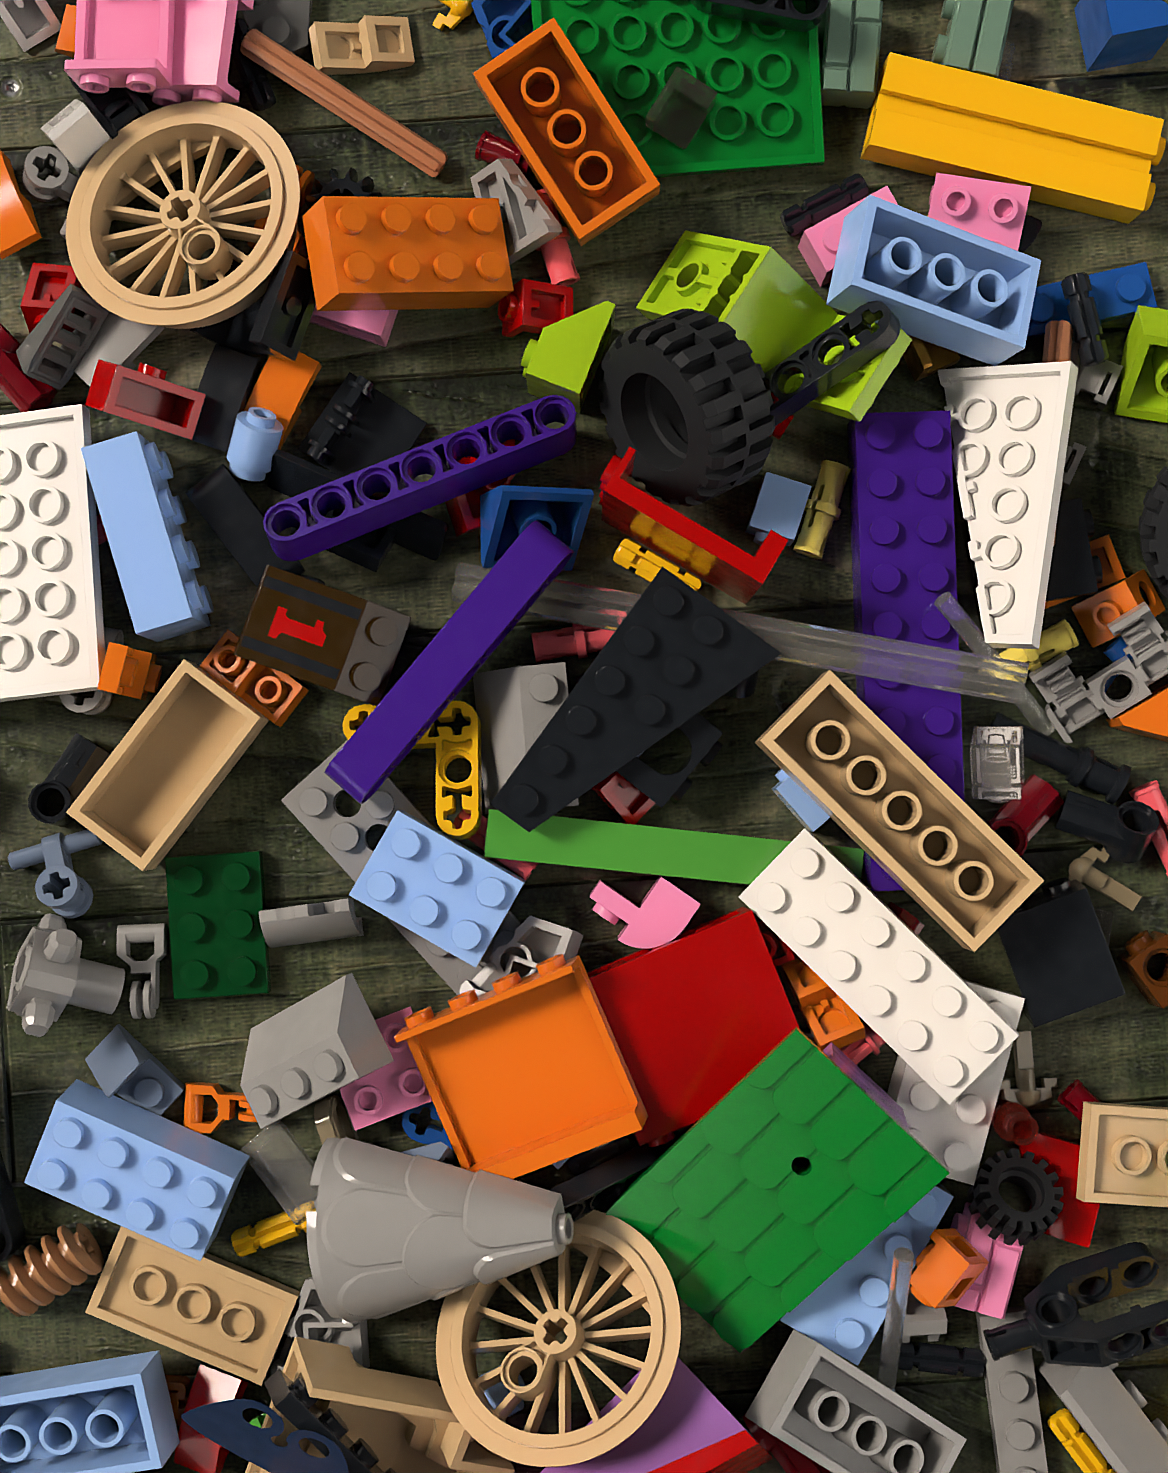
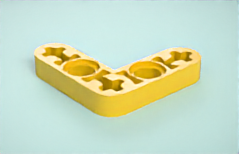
M452 701L437 718L439 722H454L456 714L462 713L465 720L471 722L470 726H464L460 735H455L451 727H437L439 736L433 737L435 729L433 723L412 749L436 748L437 824L447 836L452 839L463 840L476 834L482 820L481 722L471 705L462 701ZM362 704L353 707L347 712L342 727L344 735L348 740L356 732L354 730L355 726L361 725L363 717L369 716L376 706ZM464 758L470 761L472 767L468 779L459 783L448 780L446 776L448 764L454 759ZM447 790L455 793H465L472 790L471 797L462 795V807L466 813L471 814V819L463 820L462 828L456 829L452 821L447 820V815H452L456 811V799L453 795L446 797Z

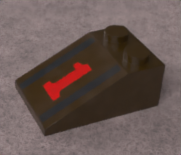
M266 565L234 655L361 702L377 706L381 702L411 617L360 597Z

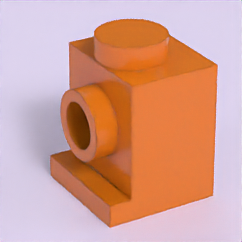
M955 1228L935 1229L929 1237L936 1244L928 1245L917 1256L915 1264L917 1268L907 1281L912 1285L910 1287L912 1294L921 1303L936 1309L955 1306L990 1262Z

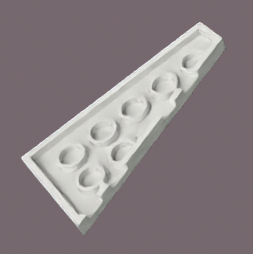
M1072 361L938 369L940 384L944 387L947 406L944 409L945 411H950L951 430L954 442L952 455L963 518L968 522L971 541L968 542L970 559L975 562L978 587L976 588L984 639L985 643L993 648L1039 649L1078 367Z

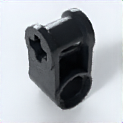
M68 75L74 88L92 110V114L112 140L118 136L120 129L150 112L135 91L127 87L109 88V91L106 93H90L82 90Z

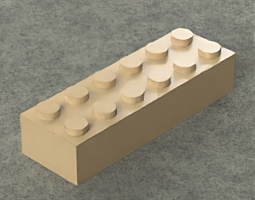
M831 670L823 673L755 742L965 949L975 952L1044 882L998 834Z

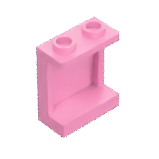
M77 0L74 60H65L64 71L82 90L90 93H106L109 91V88L124 87L132 91L148 93L155 91L156 87H172L175 0Z
M175 0L172 87H156L155 91L148 92L147 94L152 96V101L155 104L165 107L189 101L239 102L240 92L228 83L236 13L241 10H253L254 0Z

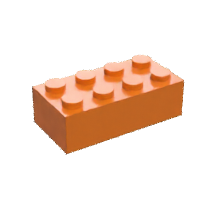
M554 17L473 73L478 88L580 246H583L660 194V183Z
M322 196L302 216L317 311L490 308L514 291L499 198Z

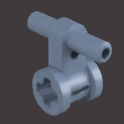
M88 829L66 836L60 832L43 837L40 844L10 852L8 862L15 871L45 862L46 869L39 875L35 884V892L38 899L64 918H77L90 908L93 901V891L89 883L74 872L71 853L101 845L103 841Z

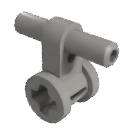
M39 146L31 150L26 157L22 176L26 192L38 201L50 202L60 197L70 203L79 178L69 173V166L65 156L59 150L50 146ZM45 168L53 171V176L49 175L45 181L37 177L38 173H42ZM66 221L60 230V234L65 240Z

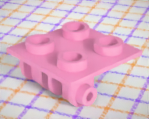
M936 172L934 186L932 185L930 192L928 217L1018 251L1031 186Z
M411 1006L375 1020L394 1061L339 1089L355 1131L432 1101L407 1041L403 1040L396 1043L394 1038L406 1025L404 1018L413 1013Z

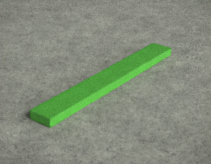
M488 809L483 857L750 885L792 841L559 816L550 817L538 827L528 832L499 810ZM825 845L861 880L863 849Z

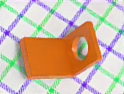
M1144 569L1071 607L1093 648L1120 635L1113 636L1107 624L1144 601L1139 586L1147 595L1148 607L1154 617L1165 611V607Z

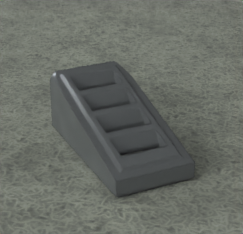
M70 283L16 350L22 371L29 377L61 390L73 375L74 370L79 365L110 311L98 304L85 290ZM73 307L87 313L85 318L71 313ZM63 324H65L69 327L74 328L75 330L73 332H70L62 328ZM56 341L62 344V346L59 348L52 345V343Z

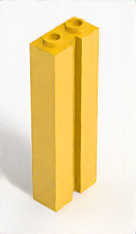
M890 52L880 70L877 94L872 105L860 159L936 177L937 172L1031 186L1029 200L1129 224L1151 206L1156 184L1150 182L1152 174H1149L1151 165L1157 166L1161 161L1165 150L1166 138L1161 137L1164 119Z

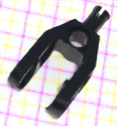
M1141 1242L1127 1243L1060 1265L1023 1298L1026 1313H1023L1024 1319L983 1331L993 1360L998 1361L1000 1358L1034 1347L1036 1351L1041 1350L1048 1364L1103 1368L1168 1346V1321L1160 1324L1168 1319V1300L1142 1308L1138 1304L1130 1307V1312L1094 1323L1093 1319L1084 1321L1078 1312V1309L1150 1285L1159 1275L1160 1268L1148 1246ZM1143 1261L1139 1266L1126 1270L1131 1264ZM1098 1276L1094 1281L1080 1285L1084 1280ZM1124 1334L1123 1336L1112 1340L1114 1337Z

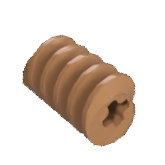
M80 1222L77 1223V1232L73 1233L68 1226L63 1224L57 1228L59 1243L51 1236L45 1235L41 1238L43 1253L35 1246L29 1245L24 1249L27 1263L19 1256L13 1255L8 1259L10 1273L0 1266V1300L13 1315L21 1317V1315L31 1316L38 1310L39 1306L50 1304L54 1300L55 1295L63 1296L71 1290V1285L79 1286L87 1280L88 1275H97L103 1270V1254L96 1239L86 1225Z

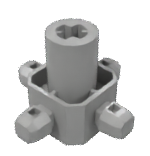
M51 913L45 914L37 927H32L18 952L13 967L7 1002L8 1011L15 1012L17 1016L22 1017L24 1032L37 1037L44 1036L53 1021L57 1022L67 1004L112 1014L120 1000L125 980V971L122 968L80 958L81 938L77 937L74 931L67 929L66 922L62 916Z

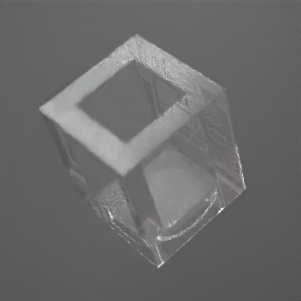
M974 726L970 745L973 799H986L994 803L1021 799L1025 778L1023 726Z

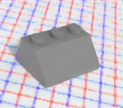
M566 662L517 666L474 674L476 713L481 722V761L485 814H488V809L498 810L490 804L568 697ZM578 798L567 806L579 805Z
M350 973L251 1028L240 1086L260 1129L301 1110L394 1061L353 974Z
M1043 1361L1037 1366V1369L1115 1473H1168V1429L1158 1417L1150 1422L1141 1410V1408L1148 1404L1142 1394L1129 1379L1122 1384L1112 1370L1119 1365L1118 1363L1102 1368L1048 1364L1046 1361Z

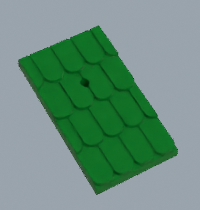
M795 1027L603 1212L629 1224L652 1244L666 1264L677 1294L685 1304L707 1321L725 1342L741 1353L759 1339L787 1312L790 1313L846 1261L854 1258L892 1222L895 1223L941 1182L949 1174V1170L910 1134L903 1108L836 1045L830 1042L822 1051L800 1029Z

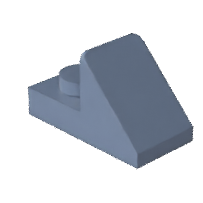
M120 1024L116 1025L85 1059L102 1091L108 1098L117 1093L124 1100L159 1116H162L185 1091V1085Z

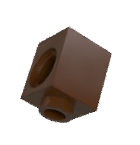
M1145 930L1130 938L1124 944L1126 951L1116 959L1147 1002L1164 1009L1168 1006V934L1157 931L1149 933L1148 930ZM1159 953L1163 958L1164 967L1158 976L1151 978L1147 972V962L1152 955Z

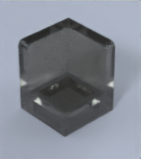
M677 66L649 110L645 126L681 150H685L716 103L717 92Z

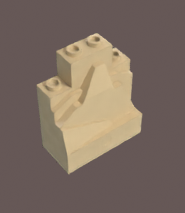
M301 1337L294 1338L282 1372L293 1382L298 1377L303 1379L309 1397L318 1398L315 1404L323 1412L329 1408L333 1409L347 1425L349 1431L346 1435L354 1443L359 1438H362L375 1452L379 1459L376 1465L383 1472L392 1468L396 1473H515L510 1460L500 1457L482 1446L463 1428L453 1414L442 1387L438 1385L437 1381L368 1369L354 1360L349 1346ZM271 1400L269 1408L274 1410L285 1424L281 1435L273 1436L271 1440L274 1444L285 1447L288 1445L286 1441L288 1435L298 1429L275 1408ZM266 1414L261 1428L272 1426L273 1422L269 1415ZM307 1438L299 1441L301 1449L307 1454L319 1458L325 1457ZM251 1462L248 1463L245 1473H270Z

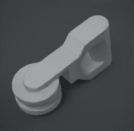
M167 924L118 925L116 955L131 966V974H151V980L145 981L144 988L141 981H133L131 984L129 1000L132 1018H142L143 1010L147 1019L154 1018L160 1003V961L168 955ZM154 942V954L147 961H136L130 956V943Z

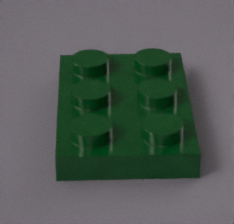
M262 851L165 858L174 999L271 992L269 948L262 933L258 912L266 910Z

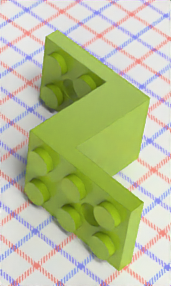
M687 230L684 231L636 306L639 312L651 320L681 309H694L718 317V322L728 323L736 330L735 336L738 340L746 341L753 351L750 354L755 364L761 365L764 374L846 317L837 314L830 306L826 305V302L772 247ZM878 323L871 325L872 333L879 329ZM900 328L897 340L887 350L806 406L860 422L867 410L872 406L874 399L891 372L898 365L900 358L912 339ZM854 335L850 340L857 346L860 343L854 338ZM839 345L831 348L825 356L824 365L837 363L844 354V346ZM799 373L791 376L785 384L784 392L786 394L795 392L803 383L804 375Z

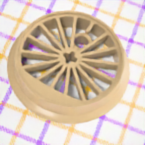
M212 101L182 102L156 109L137 118L120 129L118 136L113 140L110 138L95 153L82 172L73 191L66 220V244L76 277L86 292L98 304L111 313L136 323L175 329H191L216 324L237 315L265 294L274 268L286 250H293L300 207V183L293 156L281 136L265 120L246 109L232 104ZM228 148L239 150V154L216 181L226 150ZM208 154L196 187L194 160ZM255 161H259L265 166L264 170L235 187ZM182 167L183 190H177L169 175ZM160 180L163 181L170 193L164 200L148 190V188ZM271 187V199L242 205ZM139 195L160 209V211L154 212L124 206ZM268 217L264 229L234 225ZM113 220L150 225L109 235L110 225ZM223 238L257 244L247 256L224 241ZM143 245L114 264H110L109 253L111 251ZM215 248L208 258L201 260V255L206 250ZM233 259L240 263L233 272L225 276L232 265ZM150 262L130 288L119 283L120 280ZM188 264L190 294L177 296ZM168 270L160 296L147 295ZM203 279L219 280L217 283L203 289Z
M593 1210L573 1222L572 1242L567 1244L564 1252L558 1256V1309L539 1264L530 1267L547 1309V1312L544 1314L507 1280V1277L487 1285L479 1282L447 1295L444 1299L436 1334V1362L443 1393L453 1414L463 1428L482 1446L507 1460L535 1467H562L596 1458L621 1444L648 1419L662 1399L672 1378L680 1348L681 1312L671 1274L659 1253L641 1233L624 1221L597 1210ZM573 1247L587 1256L588 1260L571 1302L570 1249ZM600 1266L611 1276L586 1304ZM499 1285H503L538 1319L536 1325L486 1308ZM621 1285L633 1295L596 1315ZM641 1307H644L651 1317V1326L599 1330ZM484 1317L534 1334L533 1337L476 1342L479 1325ZM561 1330L568 1336L562 1344L555 1338ZM650 1339L645 1362L593 1345L594 1343ZM511 1351L506 1355L500 1367L478 1377L476 1356L478 1354ZM589 1353L641 1372L630 1391L626 1394L586 1354ZM580 1361L621 1399V1402L603 1417L600 1414L581 1368ZM536 1364L537 1375L533 1382L527 1386H519L518 1377L520 1371ZM571 1370L593 1421L592 1424L571 1431ZM559 1376V1434H537ZM502 1381L504 1386L510 1390V1393L493 1410L484 1392L486 1389ZM522 1399L534 1401L524 1430H519L506 1424V1418Z

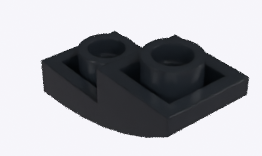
M222 344L215 345L197 391L206 394L192 441L228 452L237 414L244 411V407L257 382L261 357Z

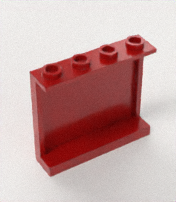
M629 446L623 458L614 454L600 478L602 483L599 488L601 490L599 497L601 499L598 504L602 506L601 520L746 605L764 583L786 546L788 539L770 530L752 556L633 486L631 481L636 455L635 449Z
M746 907L738 908L681 932L669 943L656 948L641 949L587 972L648 1114L643 1129L632 1133L640 1146L648 1143L649 1147L665 1144L675 1138L674 1131L690 1124L693 1126L795 1027L800 1029L753 911Z

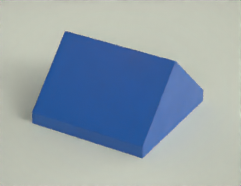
M1079 0L1074 8L1087 72L1151 60L1168 38V4L1163 0Z
M500 485L480 495L482 567L493 568L519 535L532 522L538 520L574 551L571 559L562 569L572 571L594 498L592 489Z

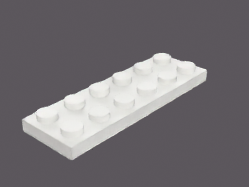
M804 828L739 896L783 942L949 1105L1019 1036V1033L807 828Z

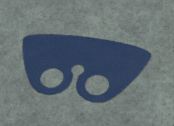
M232 1399L215 1402L191 1409L181 1416L197 1432L270 1473H349L342 1450L334 1441L319 1433L308 1430H295L286 1438L287 1446L281 1447L274 1444L271 1437L280 1436L284 1431L285 1424L274 1410L255 1400ZM248 1408L261 1410L269 1415L273 1424L269 1428L253 1426L244 1419L242 1413ZM303 1438L316 1439L325 1444L330 1453L322 1458L311 1456L301 1449L299 1441Z

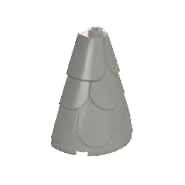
M347 1137L342 1139L327 1138L318 1153L313 1168L310 1187L318 1189V1194L314 1202L316 1211L307 1212L306 1219L309 1264L315 1289L323 1307L332 1318H342V1323H359L368 1319H379L430 1299L438 1300L479 1282L485 1285L491 1284L561 1255L566 1245L571 1244L573 1239V1220L571 1215L564 1211L560 1193L484 1170L472 1172L424 1156H411Z

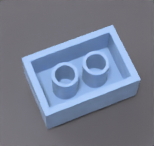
M397 810L349 896L476 968L526 880L404 810Z

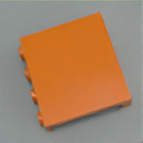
M563 954L550 957L536 965L538 972L523 978L520 977L519 972L503 976L491 983L494 990L477 996L474 989L461 993L448 1000L449 1008L437 1013H433L431 1007L421 1009L405 1017L406 1025L394 1036L396 1043L403 1040L407 1041L461 1168L472 1172L484 1170L514 1179L643 1129L648 1114L579 955L565 960Z

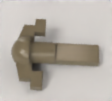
M1091 847L1081 857L1071 862L1068 869L1070 881L1076 879L1080 883H1085L1131 912L1135 909L1142 896L1092 866L1096 859L1102 863H1106L1110 855L1104 847L1101 851Z
M1017 1031L1019 1036L1013 1041L1016 1089H1010V1080H1002L1000 1088L1001 1100L1029 1108L1035 1106L1038 1102L1052 1097L1051 1087H1058L1057 1078H1041V1088H1036L1031 1031Z

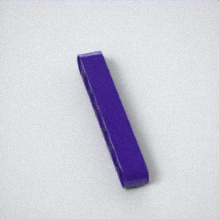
M545 396L278 502L268 509L263 520L264 530L272 550L282 560L291 562L302 560L563 455L570 451L576 443L577 424L575 407L564 396ZM552 422L564 424V426L557 429L548 428L546 425ZM510 439L521 441L518 445L511 447L502 444ZM464 457H475L477 459L470 464H460L458 462ZM422 474L433 476L425 482L414 481L417 476ZM376 492L389 493L380 500L369 499ZM331 510H343V513L338 517H324ZM286 528H299L291 536H279Z
M538 520L532 522L519 535L336 754L324 773L358 803H365L380 788L571 559L574 551Z

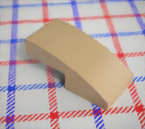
M364 15L359 23L314 21L308 29L314 67L326 75L380 72L409 67L415 63L408 17Z

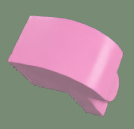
M660 875L639 906L601 880H599L589 895L591 899L596 901L592 910L613 925H616L619 919L626 922V925L617 937L618 940L628 946L641 949L656 948L675 939L701 905Z

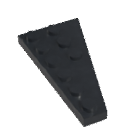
M662 566L490 804L528 832L532 831L782 653Z

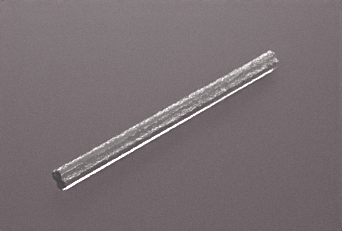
M459 562L455 570L452 601L463 603L492 568H483L479 565ZM554 579L525 615L616 631L642 594ZM721 609L782 653L773 660L1009 703H1022L1029 663Z

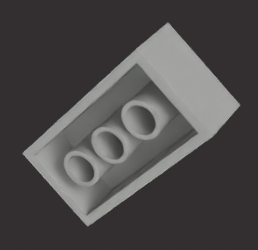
M794 1329L745 1417L832 1473H949L967 1440L820 1343Z

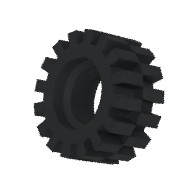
M1010 1148L1006 1155L1003 1150H1000L992 1158L989 1157L977 1172L974 1185L967 1191V1199L973 1200L968 1207L970 1214H981L975 1222L978 1227L982 1229L988 1224L992 1228L988 1234L989 1237L996 1240L1000 1234H1004L1003 1244L1012 1246L1018 1239L1019 1245L1022 1246L1027 1245L1032 1239L1035 1242L1056 1221L1057 1215L1063 1208L1064 1203L1059 1200L1064 1193L1063 1187H1053L1059 1180V1177L1055 1171L1049 1175L1045 1173L1044 1170L1049 1164L1043 1158L1038 1164L1032 1162L1034 1153L1026 1151L1019 1158V1149ZM1010 1182L1021 1187L1030 1198L1031 1209L1027 1212H1020L1008 1206L999 1193L1000 1184Z

